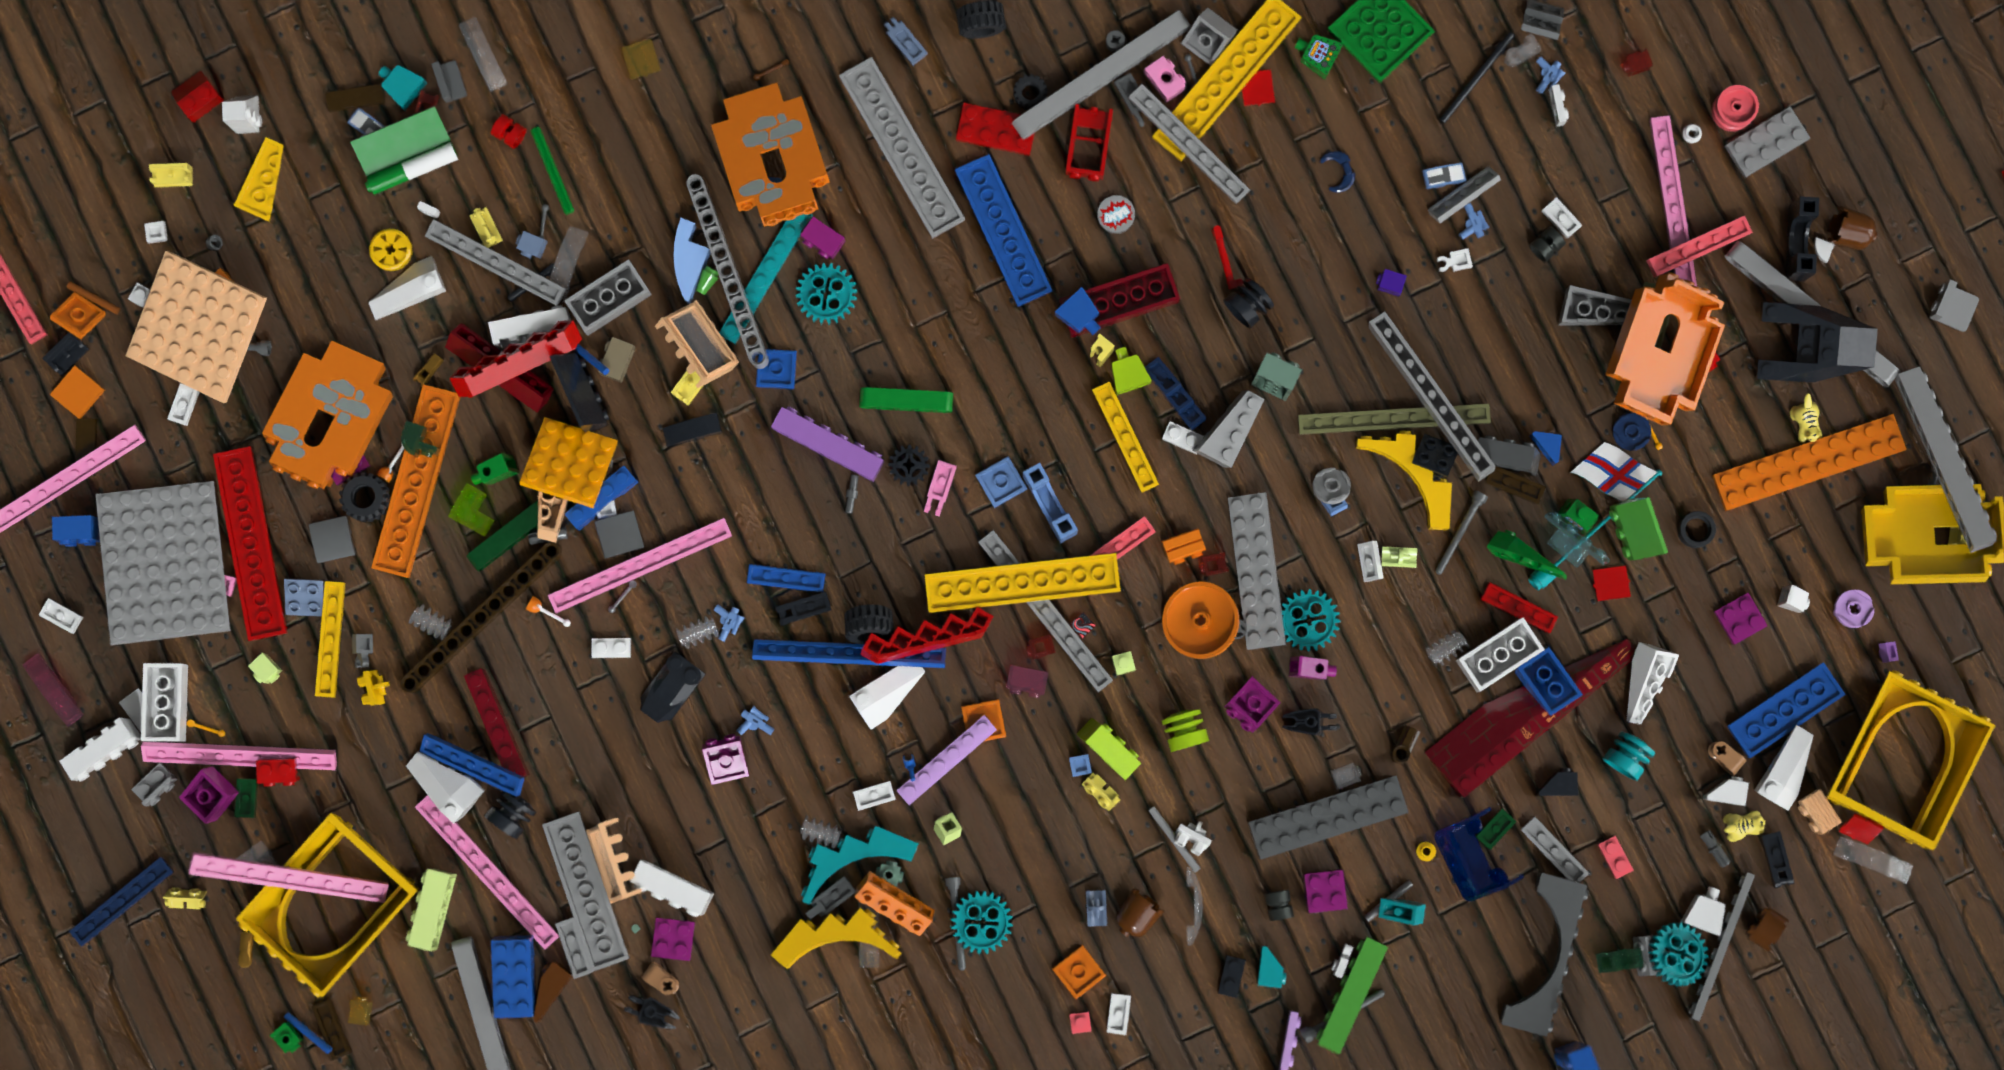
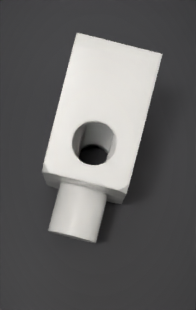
M1709 887L1705 897L1695 895L1681 922L1720 936L1725 911V904L1717 902L1720 890Z

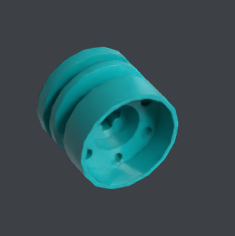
M1620 731L1618 737L1622 741L1614 740L1619 751L1609 748L1603 760L1621 774L1638 781L1644 772V769L1638 763L1649 764L1650 760L1646 756L1653 758L1656 753L1640 738Z

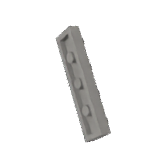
M1488 166L1429 208L1428 212L1437 222L1442 223L1499 182L1501 178L1498 173Z
M1535 816L1521 828V831L1568 880L1580 883L1589 874L1579 861Z

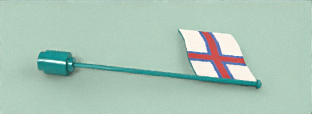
M1605 442L1570 472L1586 479L1605 494L1621 502L1634 498L1655 478L1662 476L1661 470L1654 471L1638 463L1619 448ZM1610 514L1603 521H1601L1593 530H1591L1584 538H1582L1575 546H1573L1566 554H1564L1556 563H1554V565L1557 567L1580 545H1582L1590 536H1592L1599 528H1601L1608 520H1610ZM1535 570L1530 574L1531 577L1528 581L1539 591L1551 583L1556 576Z

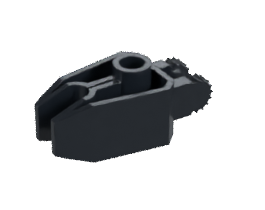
M1318 708L1295 711L1282 716V718H1294L1298 721L1295 725L1282 726V728L1293 732L1320 736L1323 730H1337L1335 725L1323 726V718L1335 719L1337 714H1323Z
M632 995L629 996L628 999L633 1003L640 1004L641 1008L639 1011H636L631 1007H625L623 1011L637 1016L636 1019L639 1024L661 1029L676 1028L666 1023L663 1018L669 1016L679 1020L680 1017L673 1010L652 997L642 1000Z

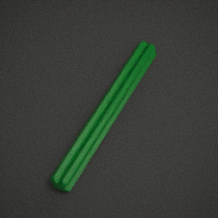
M535 127L530 132L562 209L566 215L572 214L574 212L573 205L540 127Z

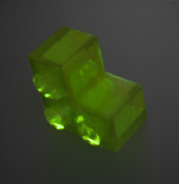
M466 483L448 517L484 537L494 522L492 518L478 511L487 494Z

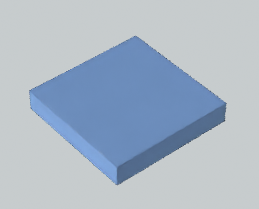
M1009 456L975 475L994 508L1027 490Z

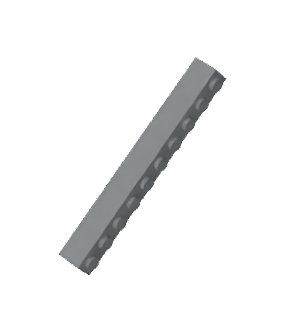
M1386 312L1369 322L1370 331L1479 482L1494 472L1496 467Z
M1920 367L1899 373L1895 382L1970 553L1992 546L1997 538L1996 531L1990 526L1988 522L1989 515L1980 504L1981 497L1978 492H1975L1973 479L1965 470L1966 463L1957 452L1958 445L1950 436V427L1942 418L1943 411L1935 402L1936 396L1933 389H1930L1927 384L1928 377L1926 373L1922 372Z

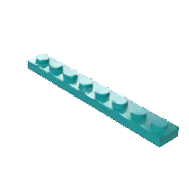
M812 213L797 216L793 220H786L744 290L753 314L800 238L801 233L812 218ZM738 303L736 310L743 309L744 303ZM731 312L719 333L726 340L736 344L740 338V333ZM745 320L742 323V327L745 328L750 320Z

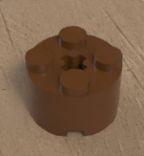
M1764 907L1756 915L1757 922L1753 925L1751 924L1745 934L1748 935L1747 939L1768 952L1771 949L1768 946L1778 941L1786 928L1784 923H1788L1789 919L1771 907Z

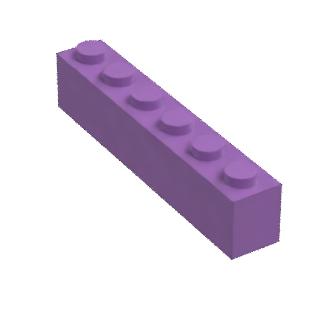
M781 407L771 426L773 430L874 482L884 463V460L881 459L882 455L875 451L867 452L864 450L865 446L858 442L854 444L848 442V437L840 433L837 435L831 433L829 427L823 424L821 426L814 424L815 420L806 415L803 418L797 415L798 411L791 407L786 409Z

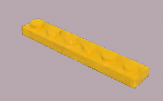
M1110 381L1092 389L1141 493L1158 486L1159 483Z
M325 581L315 688L316 697L336 698L346 584L344 582Z

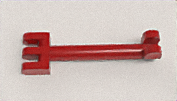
M1216 225L1212 229L1213 238L1217 244L1229 290L1238 288L1239 284L1243 285V280H1234L1223 241V233L1221 227Z

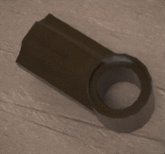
M1407 725L1404 726L1390 754L1394 763L1402 764L1408 761L1420 734L1417 729ZM1397 750H1402L1405 753L1403 760L1396 757Z

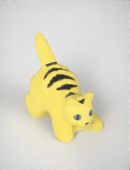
M1807 393L1804 397V404L1793 406L1790 410L1791 419L1799 424L1798 439L1800 443H1805L1806 440L1815 442L1817 439L1822 438V432L1818 423L1819 408L1815 402H1812L1810 394Z
M1752 811L1744 816L1731 813L1725 815L1723 822L1727 824L1724 829L1728 833L1727 839L1731 842H1736L1743 839L1746 835L1763 834L1765 820L1760 816V812Z

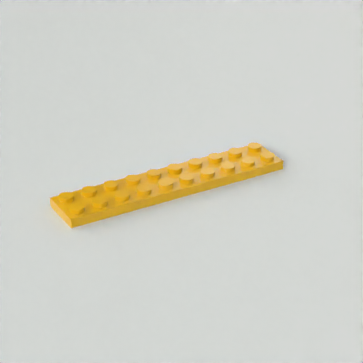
M1266 0L1172 114L1200 140L1302 17L1281 0ZM1160 129L1154 133L1152 138L1177 159L1182 161L1186 155Z
M1116 553L925 574L929 613L1121 592Z

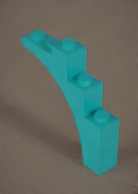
M875 826L874 829L870 828L866 838L869 840L868 843L848 835L845 838H841L837 847L840 849V852L817 844L816 847H812L809 858H812L810 863L817 865L816 869H811L808 877L811 881L809 886H805L802 891L801 897H804L802 902L811 904L824 882L837 870L853 861L866 857L888 856L912 862L919 843Z

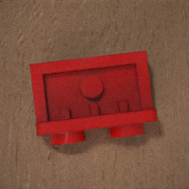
M296 758L256 760L257 784H263L264 787L275 786V783L291 786L295 785L294 782L300 780V776H297Z

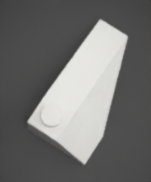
M430 256L411 265L368 302L375 320L446 292L433 257Z
M1639 642L1632 660L1627 712L1628 722L1637 724L1643 722L1653 705L1652 699L1655 694H1660L1663 689L1661 684L1666 677L1670 678L1679 657L1678 654Z
M897 666L849 696L871 730L890 717L892 712L925 673L923 667Z
M1796 725L1756 786L1755 791L1775 804L1789 810L1799 795L1813 735Z
M417 752L406 765L439 811L453 824L467 814L485 791L471 777L463 776L455 772V769L447 768L439 764L437 760L420 752Z

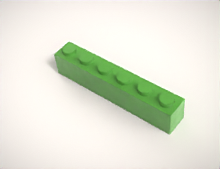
M1368 937L1364 941L1360 940L1356 948L1359 953L1356 958L1352 957L1348 966L1351 970L1348 976L1344 975L1340 986L1343 988L1340 994H1335L1332 1004H1334L1332 1012L1328 1010L1324 1021L1327 1023L1324 1029L1320 1028L1316 1036L1318 1040L1317 1045L1337 1055L1340 1054L1388 949L1387 946Z

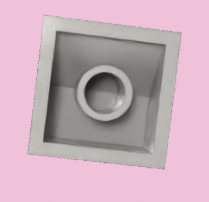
M1207 8L1198 16L1181 44L1212 66L1238 30Z

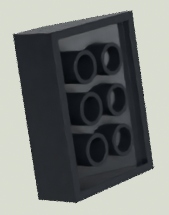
M576 353L550 356L580 428L585 432H594L608 426L607 420L610 418L606 409L602 410L599 404L602 400L598 391L594 392L592 388L594 381L590 374H586L584 368L587 365L584 358H579Z

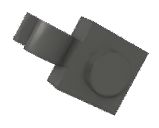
M373 634L352 635V654H357L355 668L369 667L368 654H373Z

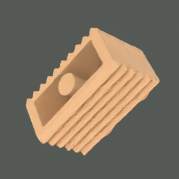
M1821 789L1813 791L1798 801L1800 805L1798 809L1804 817H1808L1810 821L1809 826L1814 833L1825 834L1842 823Z

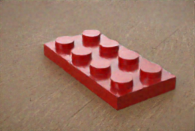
M964 103L956 141L1030 156L1035 133L1022 139L1012 125V122L1021 114Z

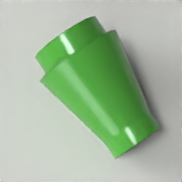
M706 265L705 269H702L695 290L706 295L707 291L719 279L718 271Z

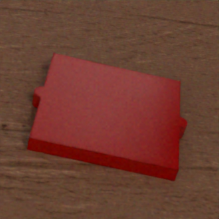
M1271 70L1257 71L1243 87L1244 106H1261V104L1275 102Z
M1626 566L1592 570L1593 588H1595L1597 601L1631 597L1630 580L1628 579Z
M1854 813L1839 828V832L1868 845L1884 829V826L1872 821L1870 818L1867 819Z

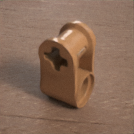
M1713 742L1708 747L1709 756L1732 776H1735L1747 761L1725 742ZM1716 747H1721V754H1717L1718 749Z
M652 961L641 976L645 982L665 995L674 994L679 989V981L654 961ZM672 982L671 987H673V989L667 990V985L665 983Z

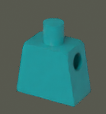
M399 65L392 71L388 67L383 66L378 73L379 76L385 79L381 86L404 111L407 110L427 84L424 78Z

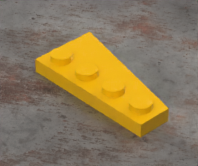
M267 137L265 138L234 207L270 222L284 145Z

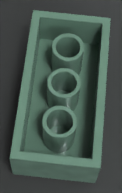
M1266 353L1251 385L1286 401L1302 369L1293 361L1287 363L1281 360L1282 357L1276 353Z

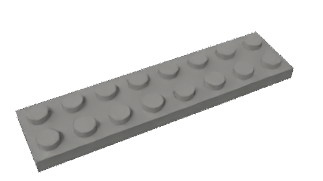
M1267 493L1228 498L1243 622L1247 626L1245 634L1247 650L1286 645Z
M580 812L543 824L542 826L592 972L630 959L613 907L609 902Z

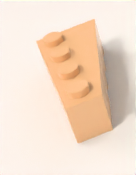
M538 491L537 538L556 543L568 500Z

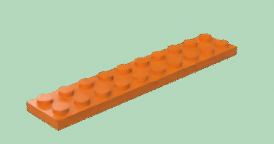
M424 384L422 386L372 563V569L410 579L460 397L455 392Z
M1892 414L1829 435L1815 442H1809L1714 474L1712 477L1724 510L1728 511L1907 449L1895 416Z

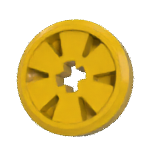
M384 229L378 232L371 240L369 247L370 257L379 268L386 271H397L405 267L412 257V244L403 232L397 229ZM391 245H393L395 252H391V255H389V252L386 249L387 247L390 248Z

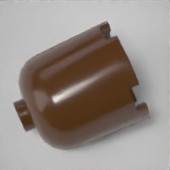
M1844 206L1838 208L1840 211L1838 215H1833L1828 228V232L1831 233V238H1828L1829 243L1854 250H1862L1876 240V225L1872 217Z
M1135 887L1118 909L1115 917L1117 924L1120 926L1119 931L1127 937L1129 935L1134 937L1144 936L1164 913L1163 909H1158L1160 907L1159 904L1146 894L1144 897L1140 895V890Z

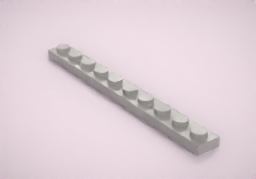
M994 530L978 542L996 566L1020 564ZM1049 600L1026 602L1097 692H1100L1113 681Z

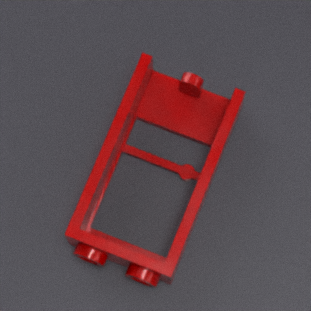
M1079 104L1075 105L1066 166V175H1069L1070 178L1080 179V177H1086L1089 181L1098 182L1099 179L1103 180L1113 109H1109V112L1098 111L1097 107L1083 109L1079 108ZM1077 126L1105 130L1104 140L1101 138L1094 139L1076 136ZM1075 139L1097 142V144L1103 143L1100 171L1071 167Z

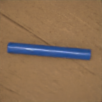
M580 344L577 345L574 350L602 374L607 375L609 373V369Z
M288 1012L284 1016L285 1020L325 1053L329 1054L333 1048L291 1013Z

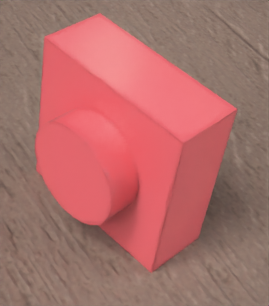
M1089 1012L1070 1014L1072 1034L1091 1032Z

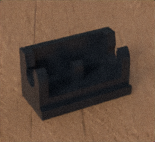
M69 332L42 359L55 372L63 376L90 349L78 337Z

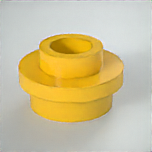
M1422 842L1418 845L1416 854L1420 860L1430 861L1435 857L1436 849L1433 844ZM1424 848L1430 850L1429 855L1423 854Z

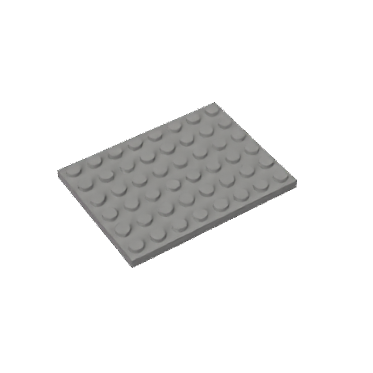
M214 481L96 494L111 645L230 631Z

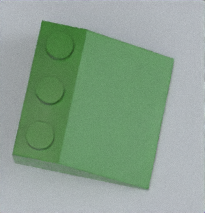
M1649 497L1630 498L1609 506L1611 510L1609 514L1611 520L1616 524V535L1622 542V553L1627 560H1638L1668 553Z

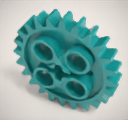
M823 263L822 268L819 269L816 264L815 271L808 268L810 274H802L805 280H798L802 286L796 287V290L801 292L795 295L797 299H801L797 304L798 306H803L801 309L802 313L807 311V319L813 316L812 321L814 323L817 319H820L821 325L824 320H827L828 325H830L832 319L838 323V317L844 320V313L851 314L848 309L849 307L855 308L851 301H857V297L852 296V294L857 293V289H852L856 283L849 282L852 279V275L846 277L847 270L845 269L840 272L841 267L839 265L836 269H833V263L829 265V268H826L825 263ZM831 278L829 284V293L831 295L827 296L826 309L822 310L824 304V295L822 293L826 292L827 279ZM822 279L824 284L821 287H815L814 281ZM840 282L843 284V287L840 290H834L832 288L833 284ZM814 297L821 299L820 304L817 306L810 304L811 299ZM831 301H838V308L831 309L829 307Z
M1311 589L1308 590V594L1301 590V596L1293 593L1295 598L1293 600L1288 597L1289 604H1282L1286 608L1285 611H1282L1285 636H1289L1286 642L1293 640L1292 647L1300 644L1299 650L1302 651L1304 646H1306L1308 652H1310L1311 646L1316 651H1318V645L1325 648V641L1331 644L1330 636L1337 637L1333 631L1340 630L1335 625L1341 622V620L1336 619L1340 612H1334L1337 605H1330L1333 599L1330 598L1326 601L1327 594L1324 593L1320 597L1319 590H1317L1313 595ZM1316 603L1322 607L1319 614H1314L1311 610L1312 606ZM1296 608H1301L1303 611V615L1299 619L1293 616V611ZM1308 615L1311 618L1326 615L1325 619L1312 621L1310 626L1308 623L1293 626V622L1306 620ZM1319 622L1326 624V630L1323 633H1319L1316 630V625ZM1300 627L1307 629L1305 637L1298 636L1297 631Z
M975 891L974 897L968 893V900L961 897L960 899L963 904L956 903L958 911H952L956 915L955 918H950V921L955 922V925L950 926V928L956 929L952 936H959L956 942L958 944L964 942L963 949L970 946L969 952H973L975 948L977 954H980L982 949L985 954H988L989 948L995 952V945L1002 947L1000 941H1008L1005 934H1011L1007 930L1008 927L1013 926V924L1008 923V920L1012 919L1013 916L1007 915L1011 909H1004L1006 902L999 903L1000 896L993 899L994 893L992 892L988 897L986 891H982L981 896L978 891ZM972 906L977 908V914L974 917H970L968 914V910ZM991 908L996 910V916L993 919H990L987 915L988 910ZM982 917L985 921L998 922V925L982 924L981 927L976 923H965V919L981 920ZM974 926L976 932L973 936L969 937L966 933L967 928ZM992 927L995 932L994 936L987 938L986 930Z
M1682 922L1662 926V930L1656 931L1658 936H1652L1655 943L1649 944L1653 948V951L1648 952L1653 955V958L1649 961L1655 963L1652 969H1658L1656 976H1662V981H1668V985L1688 986L1689 983H1695V979L1701 978L1699 973H1705L1702 966L1708 965L1704 961V958L1709 957V955L1704 954L1708 947H1703L1702 944L1705 940L1699 939L1701 933H1695V927L1689 928V924L1682 925Z

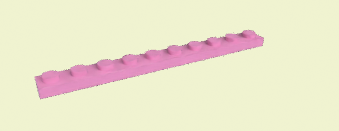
M1670 116L1651 118L1649 121L1670 249L1690 241ZM1693 260L1673 269L1680 279L1692 281L1695 283L1694 286H1697Z
M134 424L1 508L0 533L146 441L145 437Z
M725 518L556 591L548 595L555 613L561 612L732 537Z
M143 742L141 745L143 762L256 767V760L296 758L297 769L336 770L337 767L336 750Z
M428 795L415 806L421 815L544 949H547L560 937L457 822L453 824L440 812Z
M193 853L189 874L381 903L385 902L389 886L388 882Z

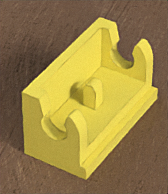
M188 163L149 164V170L152 172L150 181L154 184V187L193 186V167Z
M1099 334L1096 342L1091 347L1090 357H1093L1095 353L1099 355L1096 364L1101 367L1113 353L1115 345Z
M686 371L671 391L673 396L687 406L690 405L702 388L696 387V384L701 380L696 371L692 374Z

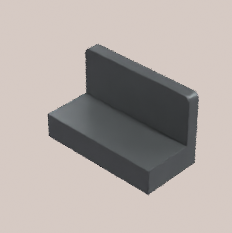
M439 61L431 63L442 98L446 103L467 96L456 61L442 65Z

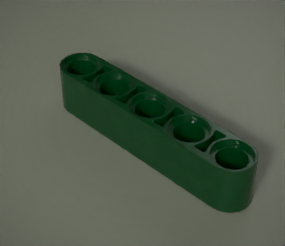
M538 501L467 554V559L477 572L485 569L537 529Z

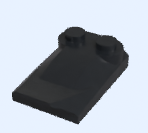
M674 651L640 697V710L657 723L667 720L672 721L706 674Z

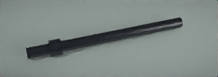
M1508 32L1504 39L1496 44L1492 54L1439 118L1443 124L1448 121L1496 59L1504 54L1508 44L1515 37L1512 32Z

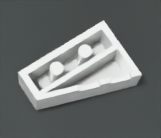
M239 96L222 102L223 121L237 134L260 132L259 127L262 126V117L259 115L258 96Z

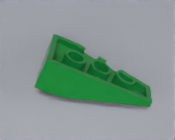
M1498 531L1487 545V549L1495 557L1565 580L1567 579V575L1519 539L1516 533L1512 531Z

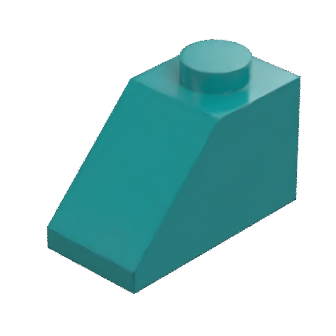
M1381 898L1378 918L1410 925L1422 924L1426 904L1409 900Z
M1261 946L1257 985L1282 988V984L1286 983V973L1283 972L1284 968L1266 946Z

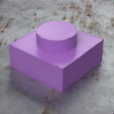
M1895 641L1879 644V655L1882 663L1899 660Z

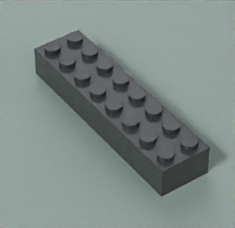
M1396 775L1247 822L1258 858L1261 860L1409 812Z

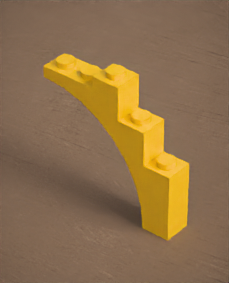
M1399 431V434L1394 436V441H1391L1389 437H1380V440H1372L1371 436H1361V439L1356 440L1355 449L1367 450L1385 456L1398 464L1411 477L1424 500L1428 529H1450L1452 483H1448L1447 479L1435 480L1433 482V471L1412 463L1415 456L1416 435L1411 434V431Z
M860 908L846 925L844 924L846 920L839 914L836 916L830 914L817 930H815L817 926L809 919L807 921L801 919L771 956L785 968L789 969L800 957L809 951L838 941H858L871 944L884 950L896 959L902 952L898 950L900 946L892 939L888 941L884 938L885 933L878 927L873 928L878 922L874 919L876 915L868 908L866 910Z

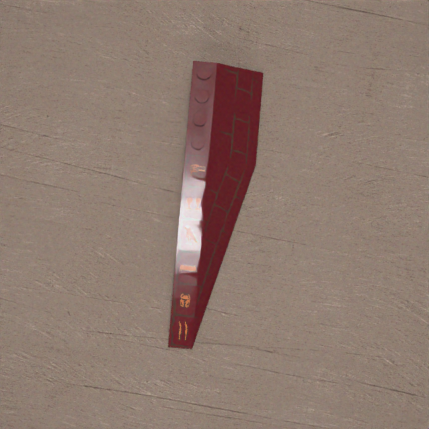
M1627 638L1565 667L1564 669L1583 695L1552 716H1549L1525 686L1481 706L1424 753L1460 798H1465L1632 661L1636 648Z

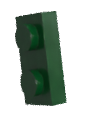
M237 779L236 789L239 791V794L236 796L235 817L256 818L257 779Z
M1501 808L1475 837L1491 850L1517 821Z

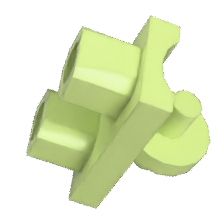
M1382 547L1381 566L1416 568L1417 548Z

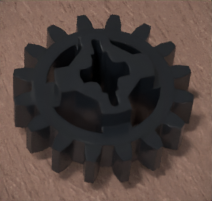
M908 445V449L901 446L900 452L894 451L895 457L890 456V459L893 461V463L888 464L889 467L893 468L890 474H895L894 481L900 479V485L907 482V486L910 487L911 482H914L917 486V480L923 482L922 476H928L929 474L925 470L930 468L929 464H925L929 458H923L925 451L923 450L919 453L918 446L914 450L911 445ZM906 454L902 461H898L902 455ZM913 454L917 455L921 462H917L913 458ZM909 457L912 465H914V467H911L910 474H908L907 467L904 466L908 464ZM897 469L902 470L905 473V477L901 476ZM917 470H921L917 476L913 477Z

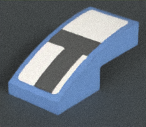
M360 108L356 110L347 122L364 135L385 127Z
M1462 163L1423 170L1426 189L1439 188L1466 181Z

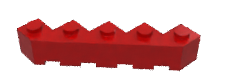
M574 320L558 321L549 332H534L524 343L508 344L499 355H484L474 367H459L449 379L458 397L471 398L549 362L552 355L565 354L574 350L582 340V337Z
M977 607L968 623L950 614L942 629L924 620L915 636L897 627L889 643L871 633L860 655L876 664L979 639L985 634L994 616Z

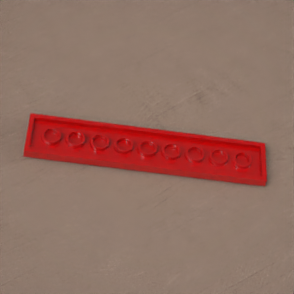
M249 446L213 454L248 641L288 634L253 448Z

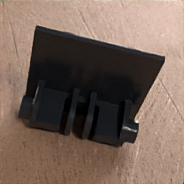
M1424 434L1412 463L1433 471V478L1439 481L1444 476L1448 477L1458 453L1452 444Z

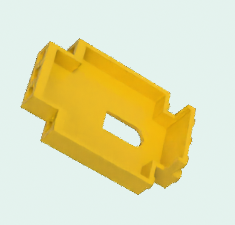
M1981 484L1973 485L1975 492H1978L1981 497L1980 504L1983 510L1987 511L1989 515L1988 522L1995 529L1997 538L1992 546L1970 553L1967 544H1935L1934 528L1959 527L1941 485L1887 486L1883 492L1884 505H1867L1861 510L1865 566H1889L1890 584L1986 582L1992 574L1991 564L1988 563H2004L2003 496L1994 497L1991 502H1984L1985 491L1982 490Z

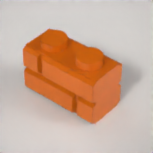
M1198 528L1161 542L1168 563H1174V566L1185 562L1184 558L1191 556L1192 559L1203 556L1202 552L1206 550Z

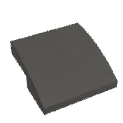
M1527 0L1521 30L1558 40L1564 8L1535 0Z
M634 511L594 522L604 559L644 548Z
M347 515L309 523L317 563L356 554Z

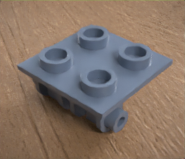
M284 579L286 615L322 616L325 582L323 580Z

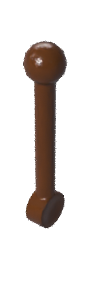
M788 59L760 74H754L753 79L758 81L760 77L788 65Z

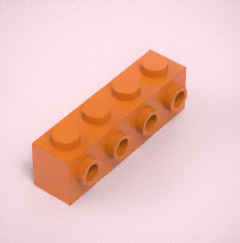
M871 871L867 873L857 886L856 899L870 906L876 912L890 918L894 923L905 927L911 933L921 936L933 921L934 909Z

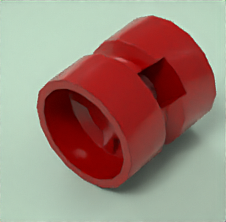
M502 114L494 123L491 135L498 140L504 139L506 145L515 149L522 142L527 129L519 123L514 124L513 119Z

